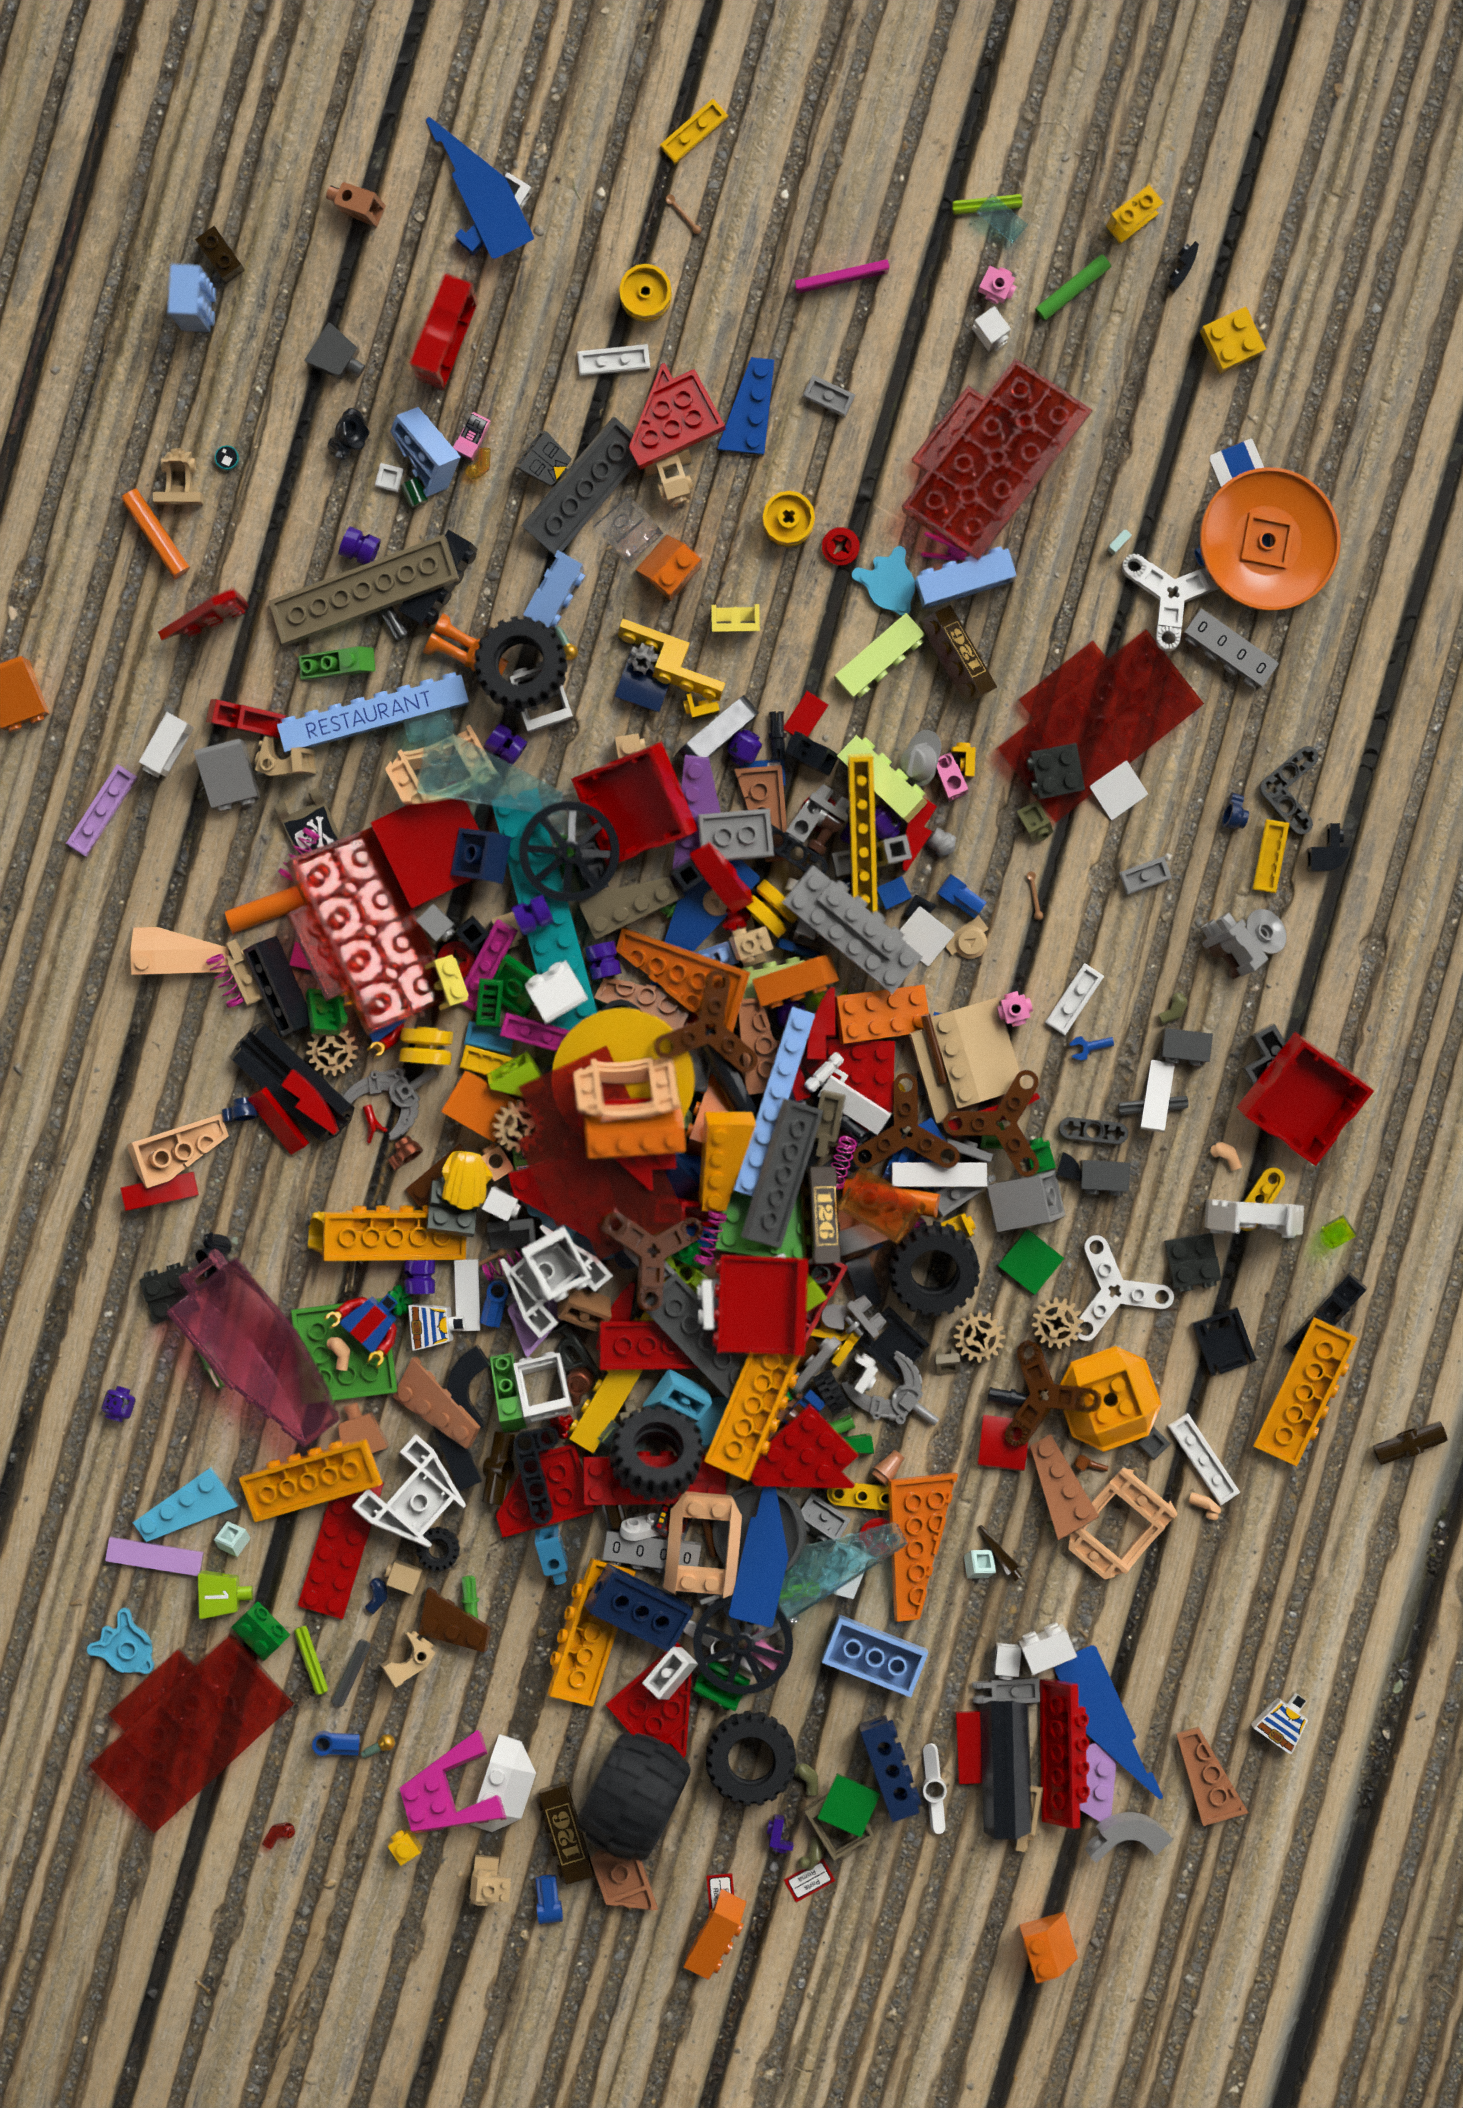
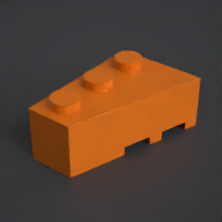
M826 954L752 979L761 1007L769 1004L771 1009L783 1005V999L790 997L791 1001L804 998V992L812 990L813 994L827 990L826 985L839 981V977L831 954Z
M711 1074L709 1081L704 1080L700 1093L704 1094L702 1103L697 1101L693 1115L697 1116L695 1124L690 1123L686 1133V1137L690 1138L686 1152L700 1157L702 1154L704 1113L729 1112L730 1109L713 1074Z
M723 1889L720 1890L716 1905L710 1910L707 1921L703 1928L700 1929L687 1954L684 1968L707 1980L710 1979L713 1972L718 1973L723 1963L721 1957L723 1954H729L734 1943L731 1941L733 1936L738 1937L744 1926L741 1923V1919L746 1906L745 1900Z

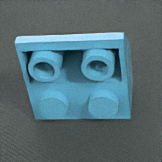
M668 1369L643 1403V1407L650 1406V1409H655L657 1405L663 1406L664 1410L672 1408L676 1410V1414L681 1415L683 1413L686 1415L688 1423H696L706 1413L712 1401L707 1388Z

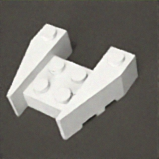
M1206 1199L1204 1227L1209 1228L1210 1233L1225 1234V1231L1239 1232V1226L1255 1228V1223L1262 1224V1228L1275 1229V1232L1282 1234V1238H1296V1235L1303 1233L1304 1206Z
M544 1225L540 1226V1229L546 1236L554 1232ZM564 1238L532 1255L552 1292L568 1284L578 1274L583 1275ZM575 1245L591 1275V1278L588 1279L589 1286L595 1292L613 1275L596 1256ZM526 1257L514 1267H511L504 1258L501 1259L500 1262L524 1321L539 1338L543 1337L559 1323L543 1305L548 1301L543 1288Z
M415 1434L399 1453L416 1468L415 1472L387 1504L370 1489H367L351 1508L369 1524L429 1548L432 1544L422 1536L452 1501L461 1509L466 1504L438 1459L434 1449Z

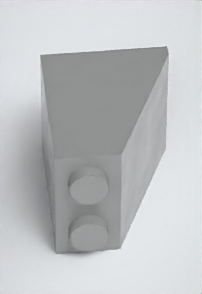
M236 739L194 750L211 808L218 809V812L232 809L233 804L241 803V806L255 803L256 798H260L246 742Z
M1056 1170L987 1185L986 1196L992 1206V1223L996 1227L997 1232L1047 1223L1066 1216Z

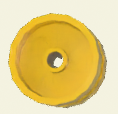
M650 264L636 265L629 269L621 279L619 287L621 304L627 315L634 320L641 322L656 321L664 316L670 308L672 300L670 280L666 273L657 266ZM643 290H645L646 293L648 290L650 291V293L646 296L642 295L641 292Z
M794 491L779 492L771 497L764 507L762 519L766 535L772 542L783 547L798 546L806 541L813 531L815 522L814 508L808 498ZM790 516L793 518V522L790 523L788 521L785 523L784 518Z
M764 879L756 887L758 894L764 901L761 902L756 896L752 895L753 903L747 905L746 908L762 927L766 926L779 939L787 930L786 925L779 917L782 916L789 923H794L799 916L782 903L785 897Z
M417 1027V1029L401 1028V1040L405 1043H415V1048H401L399 1061L451 1065L452 1053L448 1050H437L438 1045L450 1046L453 1044L454 1032L439 1031V1028Z

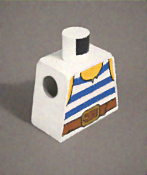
M408 1305L412 1351L450 1342L454 1338L453 1331L465 1330L464 1316L452 1317L451 1307Z
M1297 1693L1293 1695L1288 1704L1280 1698H1276L1251 1725L1255 1730L1291 1755L1308 1721L1305 1716L1299 1713L1307 1701Z

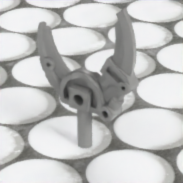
M431 1067L410 1082L406 1078L403 1068L391 1069L386 1072L374 1070L369 1077L358 1081L350 1087L343 1097L352 1103L359 1096L367 1092L374 1094L382 1093V1090L389 1091L391 1100L401 1107L398 1122L389 1133V1139L392 1141L405 1134L409 1130L408 1128H411L415 1123V1118L418 1117V1101L420 1096L417 1094L416 1089L437 1076L438 1073Z
M897 1350L893 1358L897 1361L903 1372L905 1384L895 1389L892 1399L884 1400V1397L876 1395L870 1397L854 1389V1386L849 1385L847 1381L842 1382V1386L850 1399L862 1409L870 1412L875 1420L881 1417L896 1421L898 1424H903L906 1421L907 1414L913 1410L933 1426L939 1421L937 1416L918 1403L919 1399L923 1396V1392L921 1391L922 1377L917 1366L913 1365V1361L910 1358L905 1357L903 1353Z

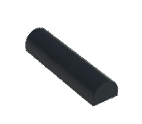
M713 1027L706 1028L705 1034H714ZM709 1045L700 1046L699 1048L732 1112H756L757 1108L736 1068Z

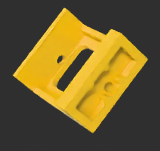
M1149 184L1114 211L1106 227L1121 245L1157 217L1159 213L1156 209L1162 206L1164 202Z

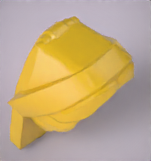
M465 1151L453 1152L446 1160L442 1170L445 1179L442 1198L464 1210L472 1209V1207L485 1203L486 1184L493 1177L490 1169L482 1160L480 1154Z

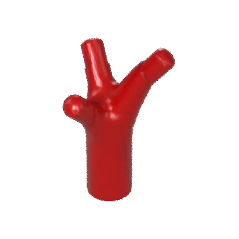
M370 1104L363 1107L368 1125L367 1143H371L376 1129L384 1133L387 1132V1128L377 1121Z

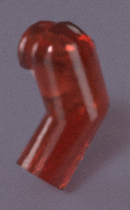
M288 1822L274 1824L262 1845L268 1849H273L278 1838H292L295 1835L294 1826Z

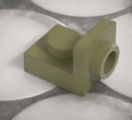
M1038 800L1017 811L1033 843L1047 839L1054 832L1051 822Z

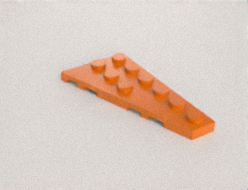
M622 928L616 947L617 952L635 967L644 971L652 981L661 985L668 994L697 1016H699L706 976L713 970L726 972L730 978V988L723 1025L733 1033L750 972L637 931ZM716 975L713 977L712 985L714 988L719 989L724 984L721 976Z
M956 1472L888 1480L894 1620L897 1622L918 1620L921 1617L927 1594V1583L929 1576L933 1572L934 1557L938 1553L946 1523L945 1516L948 1504L951 1503L952 1489L958 1477Z

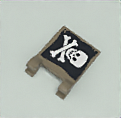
M319 787L309 791L315 803L289 814L285 802L275 805V809L292 846L295 845L310 851L298 839V837L315 842L310 836L302 832L305 827L320 836L319 840H316V844L304 841L311 848L312 852L300 850L307 858V860L298 859L300 864L344 846ZM294 848L297 857L305 859V857Z

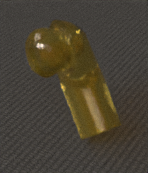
M479 448L478 461L466 467L465 474L470 479H479L489 471L490 448Z

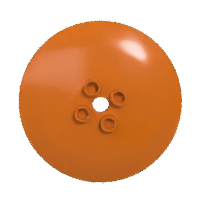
M1257 468L1246 471L1229 480L1210 500L1203 515L1200 528L1201 554L1212 580L1231 599L1257 610H1284L1312 598L1330 579L1340 553L1341 534L1339 522L1329 499L1309 479L1282 468ZM1268 534L1272 537L1273 545L1271 547L1263 545V535Z

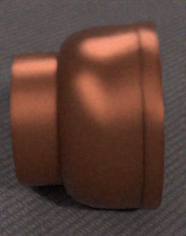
M406 1136L394 1145L396 1153L388 1159V1162L394 1171L398 1170L404 1164L418 1157L423 1152V1148L417 1141L412 1140L410 1136Z
M577 1367L572 1369L567 1377L568 1390L573 1394L571 1401L574 1406L580 1404L582 1395L591 1389L594 1382L591 1372L585 1368Z

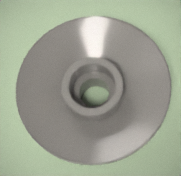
M1258 909L1248 916L1245 928L1250 931L1265 954H1276L1284 948L1286 930L1281 920L1274 913L1265 909Z

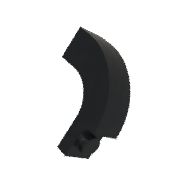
M477 1344L468 1350L454 1365L449 1376L447 1390L452 1395L451 1398L458 1406L461 1405L476 1423L483 1428L486 1423L470 1400L469 1386L473 1377L491 1363Z

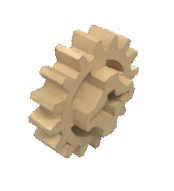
M346 1030L344 1033L340 1032L339 1034L346 1041L347 1045L340 1044L337 1041L336 1035L312 1034L315 1040L314 1042H307L312 1047V1050L307 1051L306 1054L313 1056L309 1063H317L316 1071L323 1068V1075H327L332 1070L333 1076H337L339 1069L342 1073H346V1065L349 1067L354 1066L351 1059H357L358 1056L353 1054V1051L358 1050L359 1047L352 1045L356 1038L348 1037L350 1030ZM326 1036L325 1044L322 1047H318L320 1040ZM332 1043L334 1047L343 1048V1050L335 1052L334 1057H332L331 1053L322 1052V1050L331 1048ZM343 1053H348L345 1061L339 1065V1058ZM318 1056H324L328 1059L329 1066L324 1064Z
M519 1099L516 1105L508 1101V1108L501 1106V1115H494L498 1122L492 1123V1126L498 1129L493 1132L495 1137H500L497 1142L501 1146L505 1144V1148L509 1151L513 1147L514 1151L518 1153L521 1147L528 1151L530 1143L536 1146L535 1138L543 1137L539 1130L545 1129V1126L539 1123L544 1119L542 1115H537L539 1109L537 1107L532 1108V1104L528 1101L523 1106V1102ZM519 1111L527 1112L530 1116H521ZM518 1121L522 1123L519 1125V1131L515 1129L516 1127H518ZM507 1136H515L518 1141L510 1140Z
M1058 1297L1054 1298V1303H1051L1048 1299L1045 1300L1046 1307L1044 1308L1039 1305L1037 1308L1040 1314H1033V1317L1038 1319L1037 1322L1032 1323L1033 1327H1038V1330L1034 1333L1035 1336L1041 1334L1040 1342L1049 1341V1348L1054 1343H1057L1058 1349H1061L1064 1342L1068 1347L1071 1346L1070 1339L1072 1338L1077 1341L1078 1337L1075 1333H1082L1083 1329L1078 1327V1324L1084 1323V1320L1077 1317L1081 1314V1310L1074 1311L1073 1309L1076 1304L1067 1305V1298H1064L1062 1303L1059 1302ZM1058 1307L1057 1313L1053 1315L1045 1314L1049 1309ZM1067 1310L1071 1313L1074 1323L1068 1321L1065 1315ZM1057 1317H1061V1322L1067 1326H1060L1058 1329H1055V1324L1049 1320H1056ZM1042 1323L1048 1325L1050 1329L1049 1336L1045 1333ZM1063 1331L1071 1332L1067 1337L1057 1339L1059 1333Z
M978 1310L977 1316L968 1312L969 1319L966 1320L964 1317H961L962 1326H955L959 1330V1333L953 1334L954 1338L959 1339L955 1346L962 1347L963 1349L960 1354L968 1353V1360L970 1361L974 1356L977 1362L980 1363L984 1356L990 1361L989 1354L993 1353L997 1356L998 1352L995 1349L997 1347H1004L999 1342L1000 1339H1005V1335L999 1333L1004 1327L1003 1325L997 1326L996 1324L999 1319L996 1317L991 1320V1313L989 1312L985 1316H982L981 1310ZM978 1321H985L991 1327L984 1328L980 1326ZM970 1324L971 1330L969 1335L963 1337L966 1327ZM975 1326L981 1333L986 1334L982 1337L984 1346L977 1339L973 1340V1337L976 1336ZM995 1335V1341L989 1348L987 1345L989 1339ZM967 1346H978L981 1352L972 1351Z

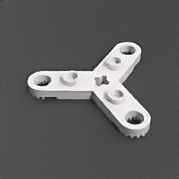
M1139 554L1128 555L1122 564V571L1126 577L1160 600L1156 644L1161 650L1166 652L1175 650L1180 643L1184 603L1220 589L1210 579L1206 568L1174 579ZM1136 561L1140 564L1141 569L1133 572L1129 569L1128 563ZM1167 590H1177L1176 595L1178 598L1175 596L1172 599L1168 597L1169 592ZM1171 634L1175 639L1174 643L1169 645L1165 644V642L1163 643L1162 635Z
M1093 1235L1085 1241L1084 1250L1100 1290L1078 1318L1083 1319L1084 1322L1091 1323L1093 1327L1089 1335H1082L1076 1332L1075 1334L1079 1339L1084 1341L1093 1339L1120 1304L1165 1309L1173 1303V1291L1165 1285L1123 1280L1105 1238ZM1094 1240H1099L1103 1244L1102 1251L1098 1254L1092 1253L1089 1248ZM1119 1285L1120 1295L1110 1297L1111 1291L1108 1288ZM1159 1290H1165L1168 1294V1299L1163 1304L1157 1303L1155 1300V1294Z

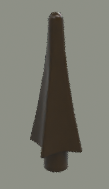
M979 1525V1531L993 1550L1005 1575L1008 1576L1010 1574L1014 1581H1017L1022 1577V1574L1017 1569L1020 1565L1004 1551L984 1526Z

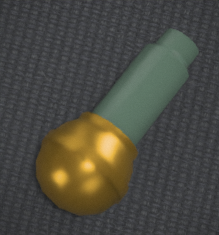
M557 626L554 631L563 645L567 657L566 660L575 659L578 656L577 647L570 643L564 630Z
M390 1734L382 1735L377 1743L361 1752L362 1757L365 1759L380 1751L392 1750L395 1746V1739Z

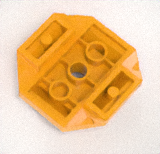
M1112 1346L1071 1361L1059 1385L1091 1388L1100 1393L1102 1399L1101 1406L1095 1412L1062 1411L1072 1437L1103 1452L1149 1436L1162 1405L1146 1360L1118 1346ZM1107 1393H1114L1116 1395L1114 1404L1106 1405L1104 1403V1396ZM1088 1394L1084 1398L1086 1407H1090L1094 1403L1092 1394Z

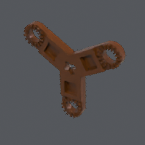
M713 970L708 973L702 993L698 1021L656 1037L653 1048L657 1056L671 1058L707 1044L740 1072H750L755 1069L758 1063L756 1053L723 1025L730 988V978L726 972ZM716 975L721 976L724 980V984L719 989L714 988L712 985V979ZM713 1024L714 1034L706 1035L705 1025ZM665 1039L669 1040L672 1044V1048L668 1053H663L660 1049V1043ZM744 1053L749 1054L751 1057V1063L747 1067H743L739 1062L740 1056Z
M1030 1070L1019 1072L996 1111H954L948 1113L943 1120L945 1131L950 1135H996L1016 1171L1025 1177L1034 1175L1038 1171L1039 1161L1017 1122L1038 1087L1039 1080L1037 1075ZM1024 1075L1031 1076L1033 1079V1085L1029 1089H1024L1020 1085V1078ZM955 1116L961 1119L962 1126L959 1130L949 1128L948 1121L951 1117ZM1002 1116L1005 1117V1121L1010 1123L1009 1126H1005V1130H1001L1000 1126H996V1121H1000ZM1023 1158H1030L1033 1161L1034 1166L1031 1171L1025 1172L1021 1169L1020 1162Z
M902 1073L894 1081V1126L855 1149L853 1160L859 1168L868 1169L905 1147L943 1168H952L958 1163L960 1155L955 1146L918 1126V1083L912 1074ZM902 1079H910L913 1083L912 1089L908 1092L901 1091L899 1082ZM907 1126L910 1127V1132L913 1134L912 1137L902 1139L900 1129H906ZM868 1150L872 1155L871 1161L866 1164L861 1163L858 1160L859 1152ZM944 1150L954 1152L955 1158L951 1163H945L941 1160V1153Z
M618 1212L606 1214L601 1221L602 1230L606 1235L639 1257L638 1305L645 1311L659 1309L663 1302L665 1258L700 1239L704 1231L703 1224L697 1218H686L652 1236ZM611 1218H616L619 1222V1228L616 1231H612L608 1223ZM689 1223H692L696 1228L694 1236L687 1234L686 1227ZM653 1245V1249H656L657 1253L651 1257V1253H647V1248H651ZM649 1292L655 1296V1302L652 1306L647 1305V1302H645V1296Z
M1029 1340L1020 1343L1016 1353L1030 1395L1005 1430L1007 1442L1017 1447L1024 1446L1030 1440L1051 1409L1092 1413L1099 1409L1102 1402L1100 1393L1094 1389L1054 1384L1041 1347L1036 1342ZM1032 1346L1034 1348V1355L1026 1359L1024 1356L1025 1349ZM1042 1391L1047 1392L1048 1400H1042ZM1088 1394H1092L1094 1403L1090 1407H1086L1084 1404V1398ZM1020 1428L1023 1431L1022 1438L1015 1441L1013 1432L1015 1429Z

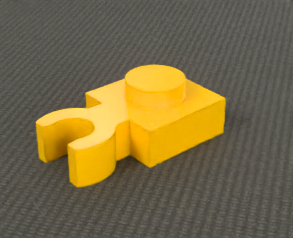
M854 1330L832 1355L831 1362L838 1367L860 1338Z

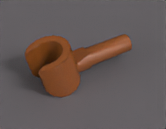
M1082 1454L1074 1461V1465L1083 1471L1086 1470L1088 1465L1105 1472L1109 1468L1106 1465L1090 1460Z

